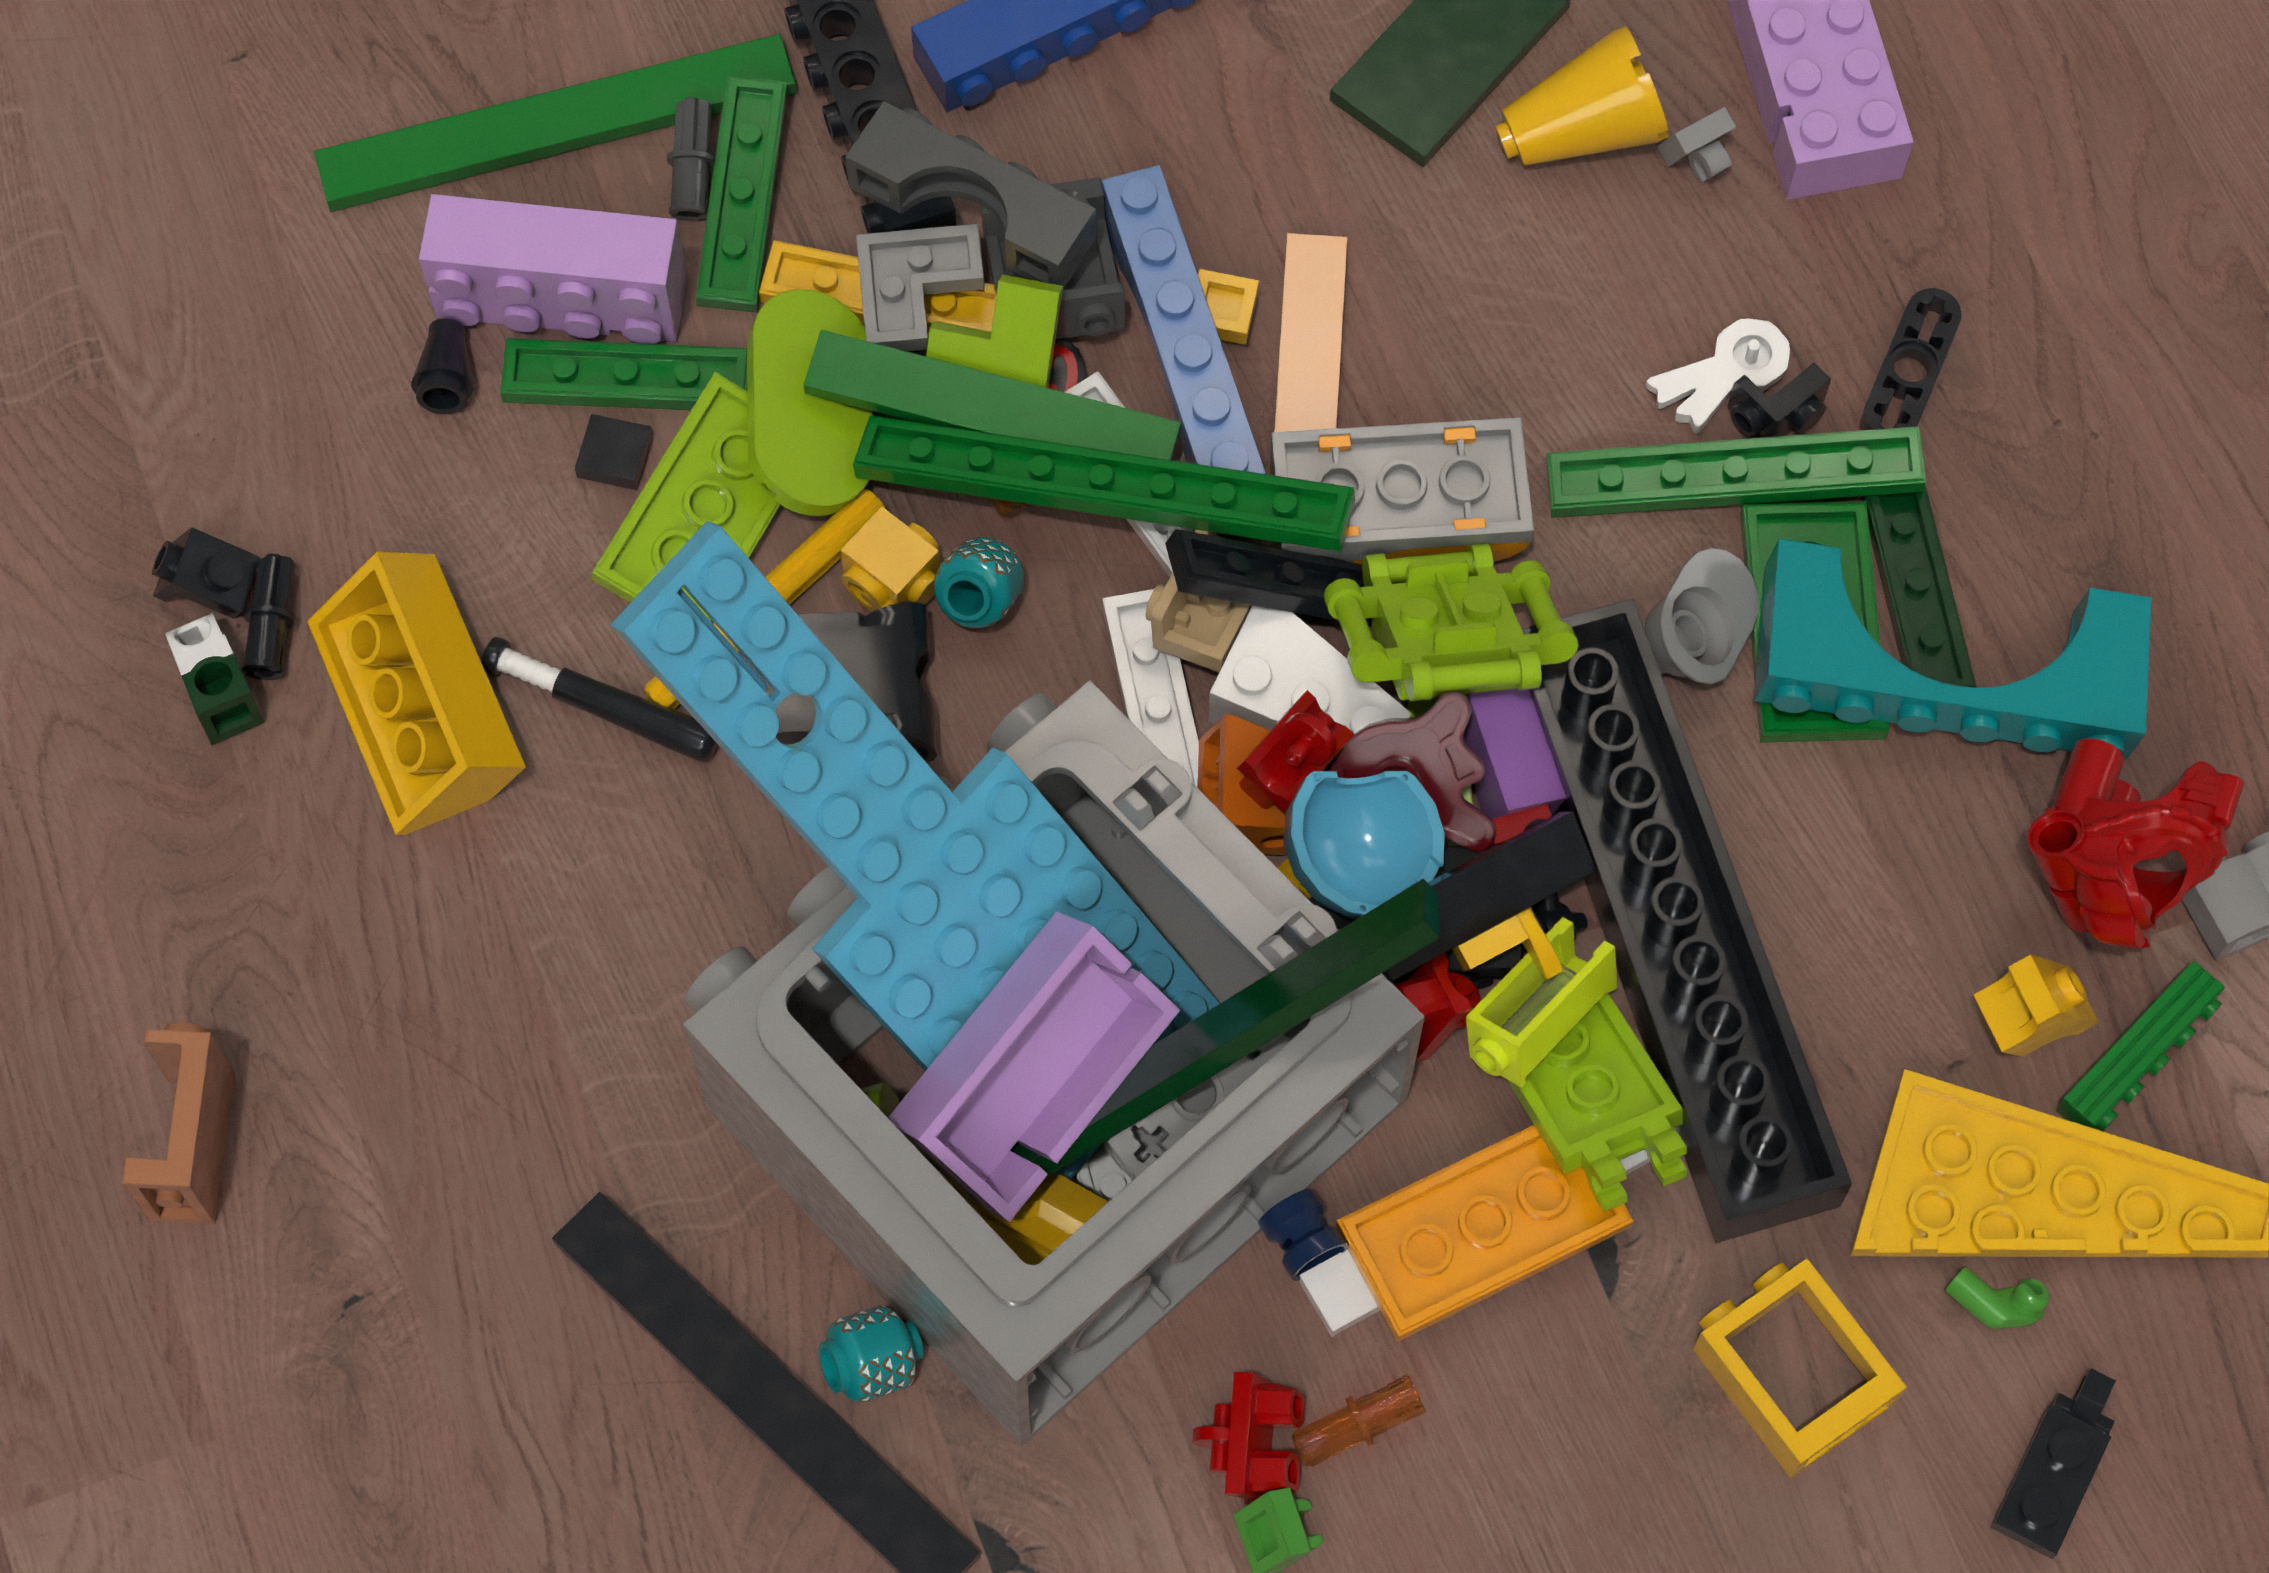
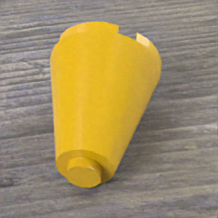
M1627 26L1611 31L1501 110L1505 122L1495 125V129L1507 159L1519 156L1523 166L1648 145L1669 138L1667 133L1669 131L1658 94L1650 74L1645 73L1639 59H1634L1640 56L1641 53Z

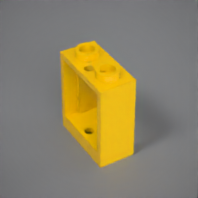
M1807 1258L1791 1270L1784 1263H1780L1770 1269L1752 1285L1756 1294L1738 1307L1730 1299L1713 1309L1699 1322L1704 1331L1700 1333L1693 1347V1351L1790 1478H1793L1895 1405L1907 1389L1901 1378ZM1797 1292L1867 1381V1383L1798 1432L1728 1342Z

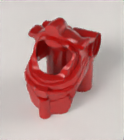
M2082 739L2076 742L2073 747L2053 806L2045 809V814L2033 822L2028 830L2027 841L2067 926L2074 931L2089 932L2098 941L2105 944L2138 949L2151 947L2147 930L2156 929L2157 918L2177 905L2187 891L2194 888L2199 882L2202 883L2214 875L2224 856L2228 855L2229 839L2225 831L2231 826L2244 782L2238 776L2218 773L2209 763L2198 761L2185 770L2176 786L2168 794L2154 800L2141 801L2140 793L2135 787L2118 779L2124 763V756L2121 751L2103 740ZM2171 851H2178L2184 858L2187 867L2180 871L2160 872L2135 868V865L2142 860L2161 858Z

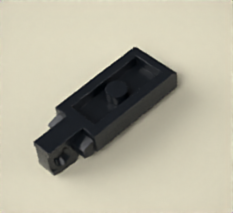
M2091 1368L2088 1375L2083 1377L2073 1400L2061 1393L2057 1395L2053 1405L2045 1410L1994 1518L1991 1525L1992 1529L2051 1559L2058 1554L2111 1439L2109 1433L2115 1421L2102 1415L2101 1412L2116 1380Z

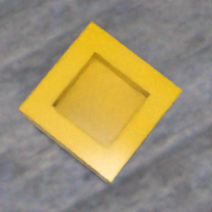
M1199 269L1198 277L1220 340L1246 345L1258 297L1259 280Z

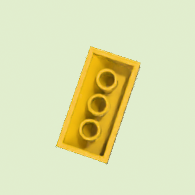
M376 552L307 621L395 835H407L490 801L526 768L435 554Z

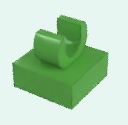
M1290 1488L1268 1491L1233 1514L1252 1573H1279L1311 1553L1312 1550L1324 1542L1321 1534L1306 1536L1300 1516L1313 1508L1311 1502L1306 1499L1294 1500Z

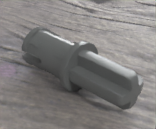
M687 97L682 101H678L676 105L674 151L667 155V162L673 167L669 214L673 218L685 221H698L707 218L709 169L713 168L715 164V156L710 153L712 106L709 101L695 97Z

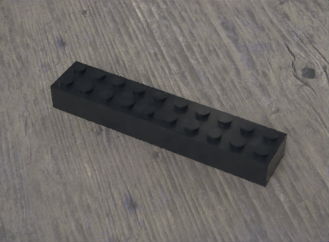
M1632 598L1563 617L1561 620L1572 627L1578 639L1579 646L1577 652L1566 662L1541 665V686L1538 689L1529 690L1567 797L1560 805L1559 810L1560 812L1573 811L1596 868V871L1584 877L1606 941L1615 946L1616 968L1645 1049L1683 1108V1124L1675 1127V1130L1687 1146V1154L1684 1157L1715 1243L1839 1208L1852 1186L1850 1176L1634 600ZM1536 625L1522 629L1524 634L1538 633Z

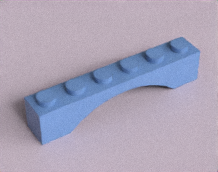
M1160 165L1101 180L1109 240L1118 267L1125 276L1145 321L1165 381L1175 420L1181 422L1179 436L1185 461L1187 463L1266 474Z

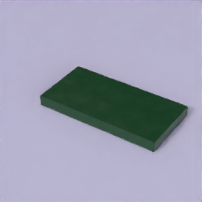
M1414 0L1330 90V101L1417 164L1424 167L1569 9L1571 0Z

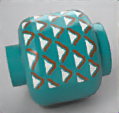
M988 537L968 539L957 546L940 565L935 575L934 594L941 610L949 619L959 625L975 629L992 626L1002 619L1017 602L1024 587V570L1018 556L1009 546L1001 541Z
M877 1306L840 1318L830 1324L826 1341L819 1344L818 1355L823 1376L830 1389L836 1394L842 1392L853 1402L864 1403L900 1391L911 1385L916 1373V1361L923 1357V1344L920 1334L912 1321L903 1322L894 1310L886 1306Z

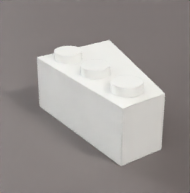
M1252 605L1209 695L1208 722L1216 724L1227 713L1271 730L1307 690L1316 697L1323 712L1329 714L1335 722L1346 726L1354 734L1374 722L1389 718H1411V713L1378 684L1357 680L1351 672L1348 659L1293 612ZM1339 753L1333 758V760L1326 766V768L1323 771L1330 770L1335 760L1337 759Z

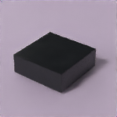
M591 414L575 465L577 478L637 490L653 437L651 426Z

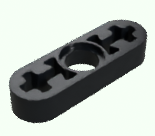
M1928 288L1917 292L1909 300L1860 419V431L1886 429L1881 426V423L1889 408L1892 397L1904 401L1897 418V423L1893 428L1918 426L1961 321L1960 305L1950 293L1937 288ZM1929 311L1938 313L1940 317L1932 332L1929 343L1917 338L1925 316ZM1906 357L1917 359L1925 366L1927 377L1918 382L1906 381L1898 376L1894 369V363Z

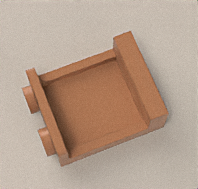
M174 1022L167 1024L165 1030L147 1029L145 1031L144 1045L167 1081L177 1083L167 1158L126 1157L122 1184L149 1221L215 1224L235 1072L210 1032H206L205 1028L199 1025Z

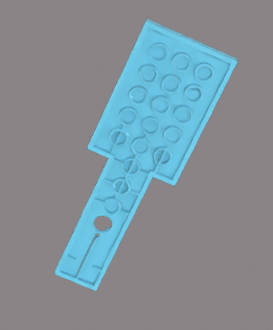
M707 521L610 624L616 633L857 897L814 945L812 950L924 1071L930 1067L1056 911L1094 926L1132 963L1130 968L1141 972L1180 1009L1179 1013L1154 1044L1220 1004L1007 753L993 747L957 788L951 792L721 526ZM682 587L702 608V610L710 617V619L718 626V628L726 635V637L734 644V646L741 652V654L749 661V663L757 670V672L765 679V681L773 688L774 691L770 695H768L765 692V690L768 688V685L760 678V676L736 651V649L729 643V641L721 634V632L713 625V623L705 616V614L681 589ZM792 694L809 695L816 711L815 722L811 731L804 739L797 743H780L776 738L779 729V718L775 712L777 707L786 697ZM1099 1146L1051 1175L1061 1174L1071 1179Z

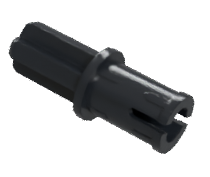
M271 553L261 558L258 562L253 603L244 612L245 621L249 623L245 659L241 669L242 672H245V675L254 679L277 680L283 676L284 669L282 666L287 629L295 624V616L290 612L296 566L290 557Z

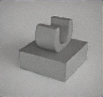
M1723 107L1673 134L1660 143L1657 148L1667 167L1688 157L1693 174L1702 183L1732 165L1729 154L1718 140L1734 130L1736 126L1726 107Z

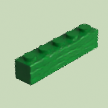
M2194 960L2063 1098L2055 1111L2068 1121L2104 1131L2119 1115L2113 1109L2122 1100L2129 1105L2145 1086L2140 1083L2143 1077L2148 1072L2155 1077L2170 1061L2171 1058L2166 1053L2174 1044L2181 1049L2197 1032L2191 1026L2200 1017L2207 1022L2223 1003L2217 998L2225 989L2224 985L2217 979H2214L2208 971L2204 970Z

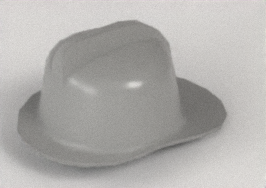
M1708 548L1692 555L1681 568L1667 595L1652 608L1646 618L1644 629L1661 674L1669 673L1672 676L1691 678L1695 682L1709 685L1724 680L1750 636L1758 615V592L1752 574L1741 559L1727 550Z

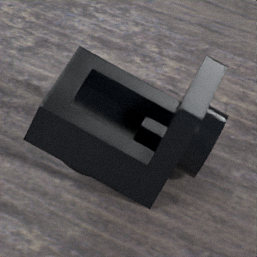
M1813 363L1771 398H1768L1747 376L1743 375L1734 382L1727 407L1735 425L1748 437L1787 436L1795 428L1800 433H1803L1811 428L1826 411L1827 406L1823 402L1831 378Z
M191 527L173 542L167 540L159 550L152 568V575L159 577L153 597L167 601L177 594L228 617L235 618L242 613L261 557Z

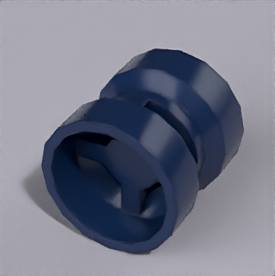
M1311 1188L1299 1191L1270 1208L1258 1221V1225L1267 1240L1278 1243L1279 1247L1285 1251L1282 1264L1294 1281H1299V1275L1340 1252H1345L1349 1245L1339 1228L1326 1225V1220L1323 1217L1324 1204L1316 1191Z

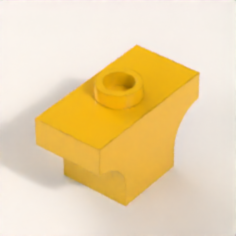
M2031 954L2008 966V973L2001 979L1973 994L2001 1051L2024 1057L2060 1038L2079 1035L2100 1023L2087 999V993L2081 980L2071 966Z

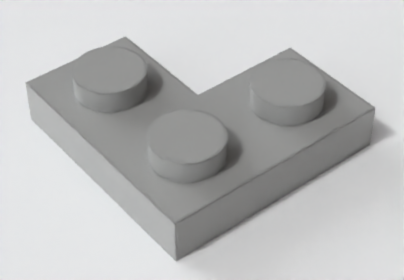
M978 224L856 235L866 341L903 351L926 350L928 333L924 295L984 289Z

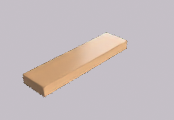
M1287 233L1274 432L1337 428L1348 237Z

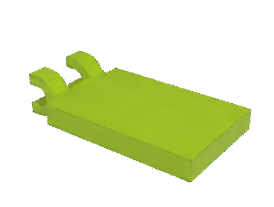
M1560 984L1513 1035L1517 1036L1565 985ZM1606 993L1525 1077L1526 1084L1522 1088L1507 1080L1563 1173L1566 1174L1583 1167L1590 1188L1603 1212L1628 1202L1627 1193L1620 1183L1627 1179V1174L1619 1160L1646 1149L1651 1166L1663 1187L1687 1177V1168L1680 1159V1156L1687 1154V1146L1674 1129L1683 1124V1108L1609 993Z

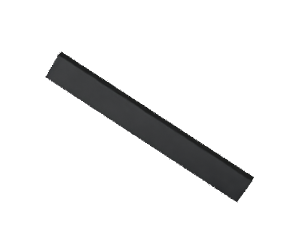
M598 1192L552 1237L554 1244L897 1573H966L979 1560L980 1553L602 1193Z

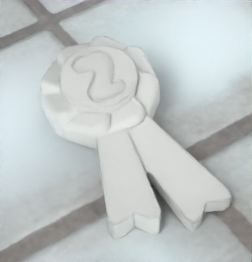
M1750 318L1739 319L1718 335L1714 357L1650 377L1646 382V388L1657 395L1656 406L1658 409L1665 408L1691 395L1677 408L1675 421L1689 423L1692 432L1697 435L1701 433L1730 395L1734 382L1743 375L1747 376L1762 392L1785 376L1789 362L1790 343L1781 331L1769 321Z

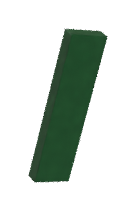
M1926 486L1924 492L1860 496L1861 502L1867 501L1870 539L1901 663L1925 677L1942 683L1977 688Z

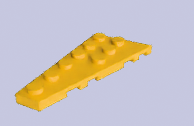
M1904 1069L1899 1079L1849 1256L2267 1258L2269 1256V1184Z

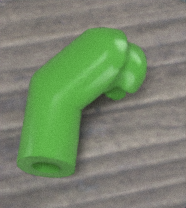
M1967 1266L1959 1272L1945 1289V1292L1985 1326L1992 1329L2031 1326L2043 1318L2044 1309H2046L2050 1302V1294L2046 1286L2038 1280L2026 1278L2021 1281L2020 1285L1993 1289Z

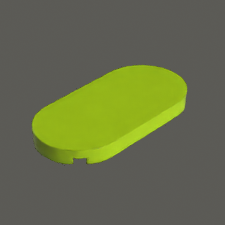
M796 289L782 292L769 299L762 306L749 329L747 337L748 459L751 471L759 484L762 486L765 483L768 489L775 493L773 499L783 507L799 514L826 516L838 512L846 504L852 502L869 481L868 479L856 478L853 462L872 411L805 394L804 382L821 330L866 341V334L859 318L839 300L818 291Z

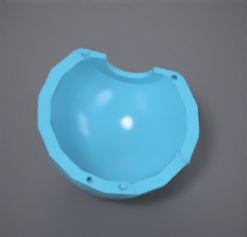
M1313 771L1302 781L1286 811L1284 847L1294 876L1319 905L1347 918H1360L1423 878L1426 882L1433 880L1439 867L1443 866L1445 832L1436 804L1418 779L1408 771H1384L1362 778H1339L1337 771Z

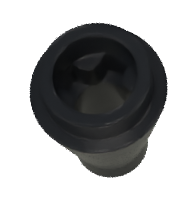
M447 318L437 319L429 325L428 338L411 381V387L416 394V400L419 405L435 413L445 414L459 411L464 407L466 399L473 392L465 343L466 329L462 323Z

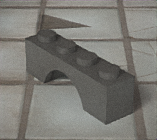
M883 101L845 156L849 188L900 214L918 203L938 197L965 198L979 203L990 210L1005 230L1007 269L1030 280L1061 285L1064 289L1097 239L1096 208L1092 207L1081 194L1071 189L1059 190L1039 180L1029 168L1020 163L1009 162L1007 164L986 153L973 139L964 135H956L954 137L934 127L923 114L910 108L901 110Z

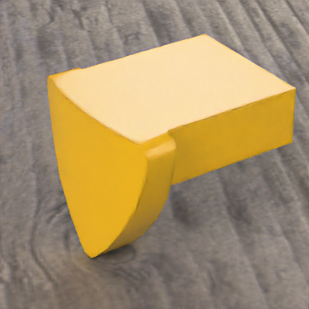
M1531 907L1452 948L1463 971L1471 970L1520 943L1524 945L1546 980L1564 971Z

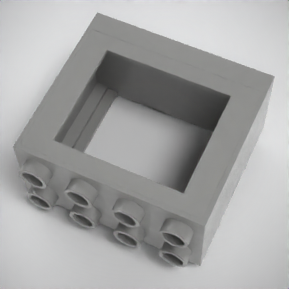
M1090 680L1058 707L1044 693H1038L1027 698L1016 706L992 733L987 744L988 750L990 751L994 747L1011 757L1219 1003H1222L1339 931L1331 915L1323 908L1312 904L1191 782L1190 776L1184 767L1168 759ZM939 777L951 792L956 789L947 777ZM829 866L811 879L792 901L787 916L797 926L795 930L758 961L745 947H737L723 954L698 976L685 997V1003L695 1014L683 1023L706 1107L905 1322L912 1321L925 1344L1021 1447L1262 1230L1258 1225V1221L1270 1208L1292 1194L1310 1188L1408 1099L1425 1018L1381 973L1284 1032L1283 1034L1290 1041L1043 1261L1030 1265L1023 1262L839 1067L883 1030L884 1027L812 950L814 945L857 899Z

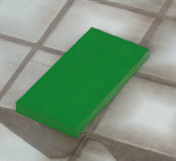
M1867 501L1742 505L1740 521L1744 565L1752 574L1758 592V615L1751 632L1755 683L1765 565L1779 538L1841 548V566L1847 595L1862 625L1881 646ZM1756 702L1760 743L1886 740L1889 733V722L1869 720L1861 723H1852L1837 718L1833 713L1814 710L1788 713L1776 709L1772 704Z

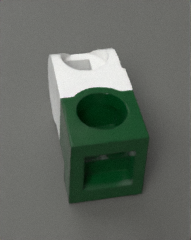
M213 613L165 633L197 717L211 745L265 723L225 634H222Z

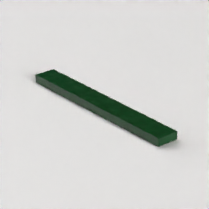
M1424 878L1152 1045L1058 1163L1021 1146L1018 1142L1010 1151L1040 1166L1048 1174L1046 1177L1068 1165L1439 939L1438 893Z

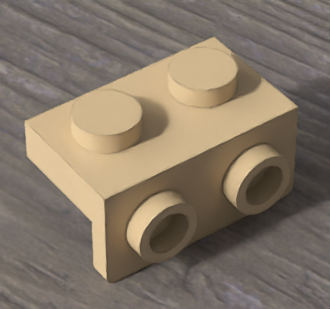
M1195 530V533L1216 536L1215 532ZM1172 573L1166 586L1159 584L1155 587L1147 604L1145 617L1146 620L1151 621L1153 648L1220 672L1252 605L1179 592L1174 574Z

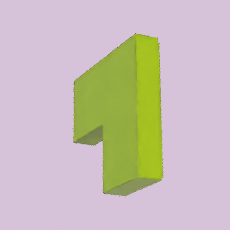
M1002 274L998 281L992 331L934 321L929 330L926 357L1048 388L1063 286Z

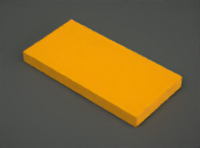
M1532 1125L1338 1219L1336 1227L1339 1228L1349 1244L1348 1251L1396 1341L1399 1342L1631 1228L1634 1220L1625 1204L1603 1212L1590 1188L1583 1167L1564 1174L1536 1127Z

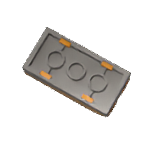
M1521 417L1271 433L1270 475L1354 487L1355 504L1341 551L1277 542L1278 549L1362 565L1363 556L1368 554L1384 553L1386 559L1463 552L1467 551L1468 545L1489 543L1493 554V562L1510 558L1530 547L1534 534Z

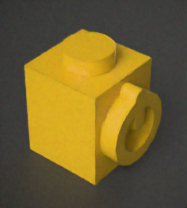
M881 506L840 550L843 566L841 582L849 594L871 612L901 602L926 604L934 596L935 575L940 567L938 544L923 527L916 523H911L907 526Z

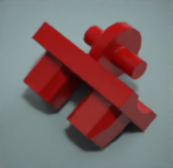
M1307 690L1238 766L1237 769L1244 775L1239 782L1240 788L1261 808L1268 809L1272 804H1275L1285 813L1302 781L1313 771H1323L1354 733L1346 726L1335 722L1329 714L1323 712L1316 697Z
M1445 953L1422 964L1407 981L1398 983L1395 986L1425 1016L1415 1063L1429 1059L1454 1029L1467 1026L1466 1016L1481 1001L1479 991L1472 981L1461 974L1448 972L1449 960Z
M1234 1372L1232 1405L1215 1404L1213 1426L1194 1428L1192 1439L1194 1445L1211 1449L1209 1471L1226 1474L1225 1494L1244 1499V1504L1248 1505L1268 1491L1290 1488L1291 1492H1296L1299 1489L1300 1463L1298 1455L1291 1451H1271L1273 1428L1301 1427V1424L1304 1422L1305 1396L1295 1388L1271 1383L1254 1372Z

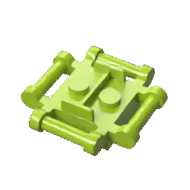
M1489 543L1468 545L1467 551L1402 558L1386 559L1384 553L1364 555L1362 559V574L1365 587H1360L1354 580L1342 578L1329 584L1324 592V601L1328 612L1333 618L1339 620L1350 648L1347 659L1353 676L1361 682L1369 683L1392 680L1400 700H1430L1432 697L1441 696L1448 691H1460L1463 694L1507 689H1538L1541 686L1542 680L1541 665L1566 662L1575 655L1579 646L1572 627L1561 620L1550 596L1549 589L1551 583L1544 566L1537 561L1527 560L1516 565L1509 573L1497 574ZM1526 603L1538 633H1523L1511 604ZM1366 618H1372V630L1377 641L1373 639Z

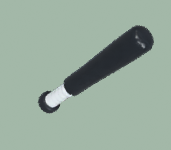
M494 637L485 648L481 663L487 674L498 675L500 672L510 674L512 677L520 678L524 682H529L534 686H539L541 689H547L552 693V698L591 713L698 761L709 760L718 747V744L694 717L602 683L564 667L560 670L541 663L539 660L510 649V643L503 638Z

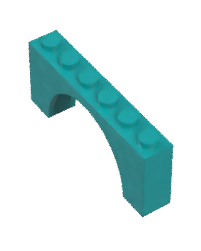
M1779 538L1765 565L1754 701L1772 704L1776 709L1788 713H1800L1807 710L1833 713L1837 718L1852 723L1878 720L1897 723L1900 728L1910 732H1928L1935 729L1960 733L1964 739L1973 742H1990L1995 739L2023 743L2027 749L2037 752H2051L2058 749L2072 751L2075 743L2079 740L2088 738L2099 739L2117 747L2123 754L2124 759L2127 760L2146 735L2152 597L2089 588L2072 613L2070 631L2062 654L2050 665L2030 677L2007 685L1979 688L1956 686L1936 681L1909 669L1887 653L1871 637L1859 620L1847 595L1841 566V548Z

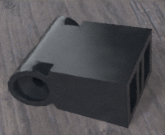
M919 602L891 604L877 609L866 616L860 612L797 614L924 761L928 763L935 760L937 756L934 707L920 683L921 675L930 658L928 613L925 604ZM746 659V662H747V663L752 667V669L760 676V678L768 685V688L765 690V692H766L768 695H770V694L774 691L773 688L765 681V679L757 672V670H756V669L749 663V661ZM795 693L786 697L779 704L775 711L779 718V729L776 738L782 744H794L808 735L814 725L816 716L815 705L809 695Z

